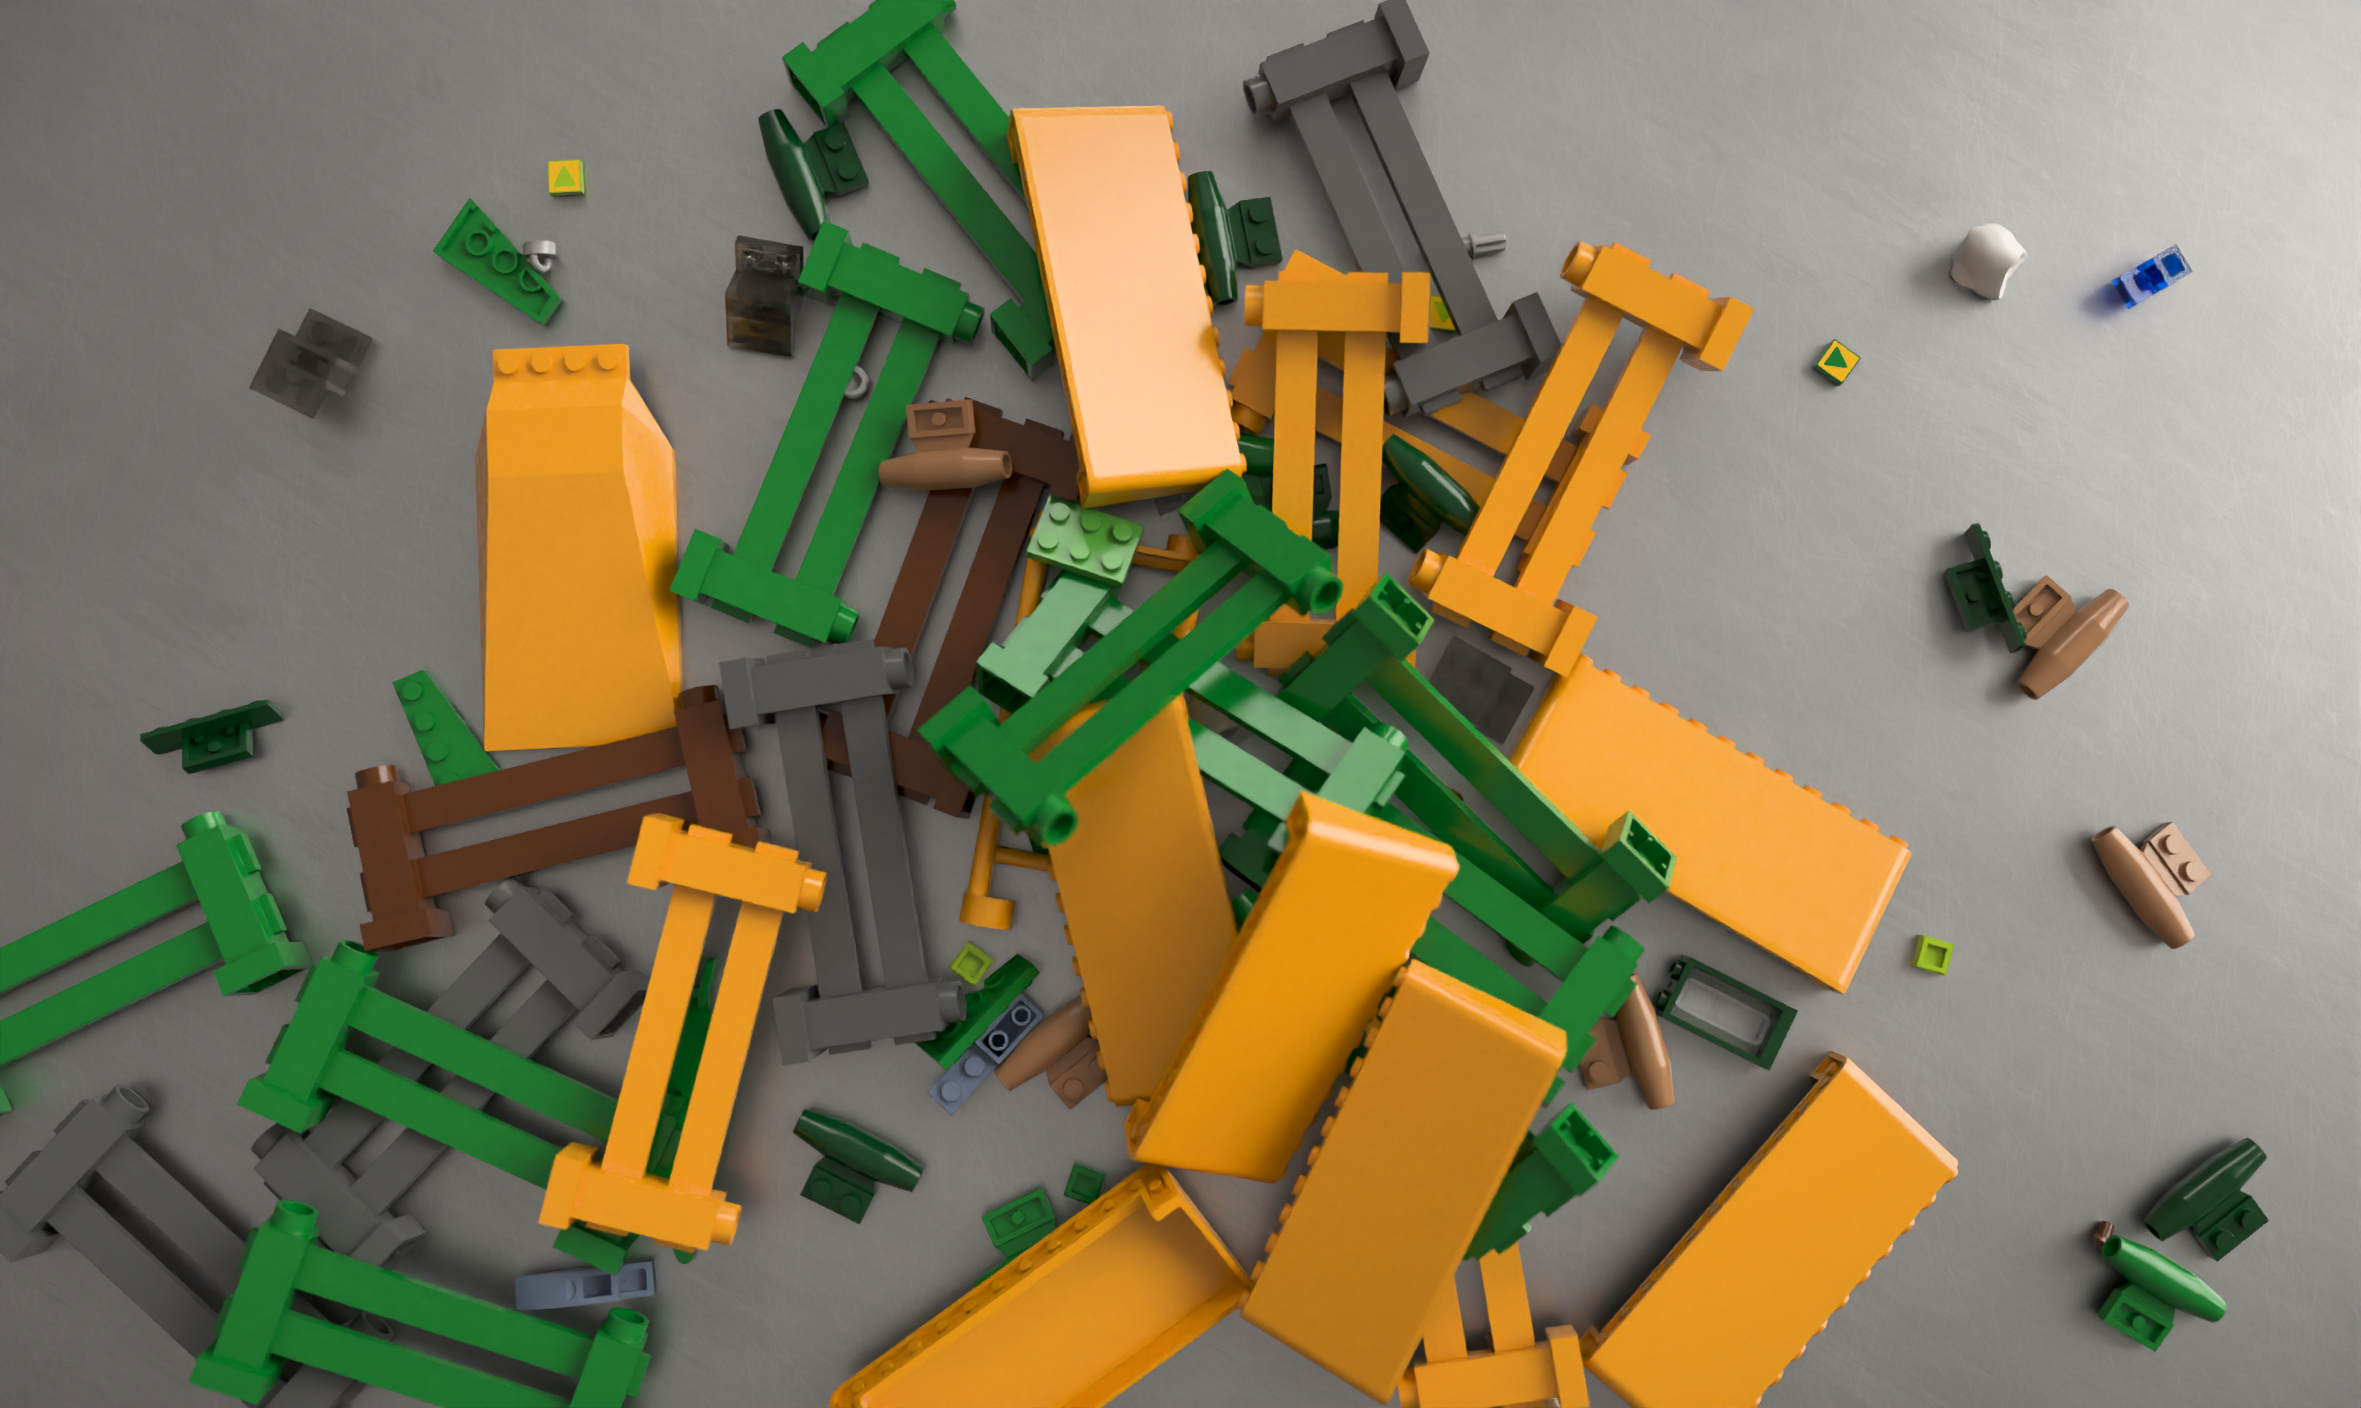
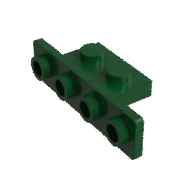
M1978 522L1972 524L1965 532L1974 561L1948 568L1944 574L1966 632L1999 624L2009 652L2015 653L2025 646L2026 631L2020 621L2017 622L2013 611L2015 604L2011 593L2005 591L2001 580L2003 578L2002 568L1998 561L1993 560L1990 552V537L1985 530L1982 531Z
M257 700L248 705L224 709L208 716L191 718L186 722L156 728L153 731L140 734V741L156 755L182 748V769L188 774H193L253 757L252 729L282 721L283 713L270 700Z

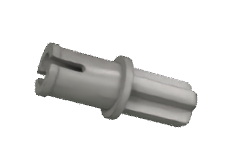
M1503 232L1476 236L1473 233H1469L1468 237L1461 238L1471 259H1476V255L1500 252L1506 249V238Z

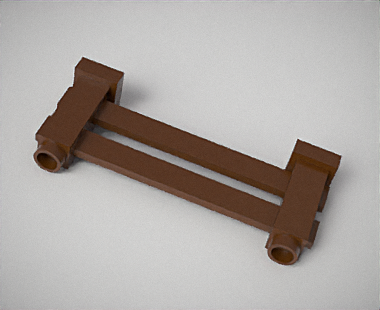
M930 400L928 403H934L937 401ZM973 400L976 433L973 435L970 448L1007 451L1012 460V474L1010 478L1004 479L909 736L905 737L888 730L898 795L924 805H928L930 797L936 798L933 809L962 819L970 818L977 797L962 782L958 784L943 769L917 730L967 687L972 686L977 673L976 662L987 646L1044 489H1050L1049 493L1054 497L1081 505L1076 475L1080 467L1073 432L1068 441L1063 439L1065 433L1062 430L1027 418L1024 425L1002 418L1004 413L1002 409ZM976 487L933 490L929 492L874 640L875 647L884 646L892 647V649L906 647L912 661ZM899 693L883 696L887 725ZM818 709L825 756L827 759H830L827 768L852 778L842 713L833 710L826 712Z
M706 685L680 692L678 696L681 709L674 711L677 727L414 792L411 791L410 784L399 782L395 765L371 767L356 772L357 789L347 791L350 807L347 808L354 847L359 849L363 872L360 873L366 908L367 912L372 913L373 918L372 922L360 924L364 950L391 952L455 936L450 910L436 909L433 897L634 848L637 846L643 819L646 815L661 813L684 819L682 830L689 832L690 825L694 824L733 834L731 843L756 849L758 841L773 844L770 830L757 827L755 817L761 816L753 777L745 776L741 753L747 752L742 728L729 729L726 704L721 701L718 686ZM683 767L687 769L691 791L426 857L424 854L421 832Z

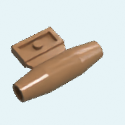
M972 399L906 405L909 439L912 440L918 452L882 461L879 467V477L884 487L915 491L973 488L1010 478L1012 474V460L1007 451L970 448L973 435L976 433Z
M2048 575L2044 576L2015 605L2013 610L2017 622L2020 621L2025 628V646L2038 650L2016 682L2018 688L2029 698L2038 700L2070 677L2108 638L2129 607L2128 601L2122 594L2116 590L2107 589L2076 611L2071 599L2072 597Z
M2173 822L2164 823L2142 842L2141 850L2115 826L2107 827L2097 833L2091 841L2109 877L2139 918L2171 949L2179 948L2190 942L2195 934L2176 897L2191 894L2209 879L2212 874Z
M1632 973L1629 978L1637 983L1636 987L1617 1011L1616 1020L1600 1016L1589 1031V1034L1597 1040L1581 1060L1580 1066L1587 1090L1620 1083L1632 1072L1650 1110L1660 1109L1675 1103L1671 1063L1654 1006L1638 973Z
M1081 995L1063 1004L1031 1030L994 1069L998 1079L1009 1091L1046 1071L1049 1086L1071 1110L1108 1080L1106 1070L1101 1071L1098 1065L1097 1051L1100 1050L1099 1042L1097 1039L1093 1040L1092 1037L1088 1036L1090 1034L1089 1020L1092 1019L1090 1007L1084 1008Z

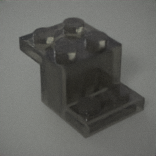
M738 235L735 241L736 270L725 292L727 346L792 357L795 350L794 323L804 302V293L798 283L804 268L803 247Z
M309 308L296 336L278 329L249 389L314 419L328 390L343 397L345 396L373 338Z
M1452 636L1428 679V682L1481 734L1500 745H1503L1535 688L1512 675L1510 672L1513 668L1456 636Z

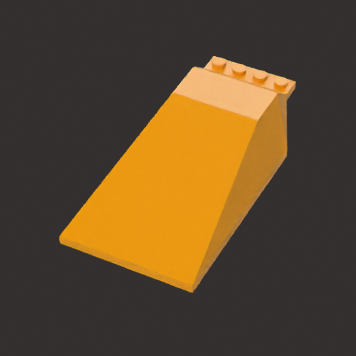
M627 344L493 350L494 383L475 455L484 751L596 747L677 727L674 711L681 709L678 694L683 691L680 595L669 591L679 568L675 450L630 380L629 346Z

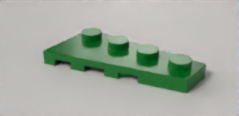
M470 198L432 251L543 326H545L562 301L561 297L534 270L531 264Z
M420 670L392 682L435 786L501 770L491 759L489 752L484 751L483 744L479 743L470 731L471 728L458 715L448 697L427 670Z
M1016 954L984 980L983 989L972 993L969 992L965 995V1021L953 1022L942 1031H936L937 1038L934 1040L915 1042V1044L947 1070L962 1057L965 1050L976 1039L985 1033L988 1026L1008 1009L1010 1003L1032 984L1033 979L1040 972L1032 963Z

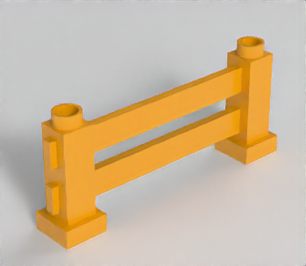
M1579 240L1569 252L1561 268L1560 278L1573 284L1570 291L1584 297V300L1456 557L1453 558L1442 552L1437 554L1425 548L1415 561L1408 578V585L1420 590L1419 594L1433 600L1430 611L1465 628H1468L1471 620H1474L1492 629L1488 639L1525 657L1531 648L1532 651L1528 658L1565 677H1568L1598 617L1560 599H1557L1554 607L1552 604L1674 362L1683 348L1684 350L1679 360L1700 371H1723L1755 309L1732 296L1708 299L1709 290L1676 273H1671L1668 278L1649 268L1651 260L1617 242L1612 243L1610 247L1604 244L1592 247ZM1622 318L1642 327L1643 330L1514 587L1493 576Z
M1297 249L1293 252L1284 270L1320 272V281L1347 282V276ZM1264 330L1253 352L1245 348L1227 382V385L1234 388L1231 393L1233 398V409L1230 410L1232 421H1236L1239 428L1256 436L1260 435L1265 423L1270 424L1275 416L1277 330ZM1318 331V358L1344 371L1345 331ZM1386 347L1385 374L1388 373L1392 363L1398 361L1394 351ZM1317 386L1315 431L1342 445L1343 399ZM1472 391L1460 395L1462 398L1460 403L1428 415L1504 456L1507 455L1524 421L1523 418ZM1593 404L1581 412L1570 433V436L1579 440L1576 446L1562 439L1544 474V477L1556 483L1546 503L1542 504L1532 498L1514 536L1525 541L1518 553L1522 556L1515 570L1518 574L1521 573L1602 412L1601 408ZM1383 420L1382 445L1393 434L1405 440L1434 460L1464 487L1481 507L1495 478ZM1640 430L1623 464L1629 465L1640 458L1651 437L1650 434ZM1620 469L1602 505L1603 508H1610L1628 473ZM1590 529L1572 564L1573 567L1577 568L1596 531Z
M1279 271L1278 281L1264 280V285L1246 284L1245 326H1263L1264 330H1277L1272 513L1285 521L1288 529L1299 537L1304 535L1311 541L1318 331H1345L1337 577L1343 583V592L1336 604V618H1310V612L1302 617L1284 604L1236 646L1237 661L1254 662V668H1268V676H1280L1307 650L1314 656L1327 644L1322 639L1323 635L1351 608L1354 609L1365 592L1378 580L1386 332L1400 333L1399 343H1428L1430 272H1402L1401 283H1388V273L1347 272V282L1320 281V272ZM1416 649L1405 658L1414 668Z
M655 813L644 816L627 884L650 890L668 885V882L674 883L675 886L603 1162L596 1161L599 1148L571 1142L556 1155L538 1223L566 1230L576 1219L587 1221L586 1227L625 1237L629 1232L653 1237L654 1244L694 1253L697 1248L707 1251L712 1243L730 1246L733 1241L742 1206L726 1202V1192L712 1189L783 913L784 911L796 913L800 909L817 913L824 894L827 873L811 869L812 863L798 860L799 851L761 841L757 842L756 849L731 843L733 834L694 824L690 825L689 832L683 831L684 819ZM718 894L742 900L669 1179L645 1173Z
M1375 1016L1373 1021L1368 1022L1364 1030L1369 1033L1372 1026L1378 1029L1381 1023L1380 1020ZM1518 1241L1500 1255L1493 1248L1479 1259L1494 1348L1467 1351L1455 1277L1453 1275L1423 1334L1426 1357L1413 1359L1414 1367L1406 1368L1398 1383L1401 1408H1489L1504 1406V1408L1546 1407V1399L1557 1398L1561 1408L1590 1406L1578 1335L1573 1326L1570 1324L1545 1328L1546 1340L1535 1342Z

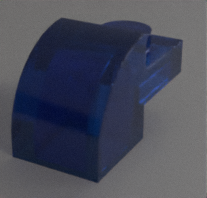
M2175 244L2112 280V283L2129 309L2191 274L2193 270L2178 245Z

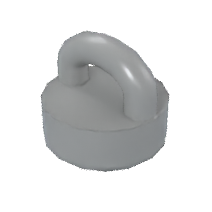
M542 240L527 241L523 244V257L530 259L534 270L539 273H546L551 267V258L557 257L556 244L551 241ZM538 259H542V265L539 263Z
M855 367L854 374L844 395L845 398L857 399L867 392L869 386L868 377L861 367Z

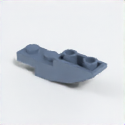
M1020 993L1010 1003L1008 1009L988 1026L985 1033L974 1041L963 1053L962 1057L949 1068L927 1094L952 1116L1040 1021L1044 1014Z
M652 1260L626 1263L616 1275L594 1267L515 1276L516 1311L583 1306L653 1296Z

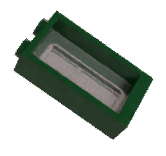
M1682 955L1680 960L1676 959L1668 972V977L1671 979L1666 989H1661L1655 998L1654 1007H1656L1657 1016L1770 1071L1798 1010L1689 956Z

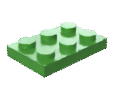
M1049 495L1027 549V558L1122 588L1143 535L1144 526L1091 508L1082 509L1081 505Z

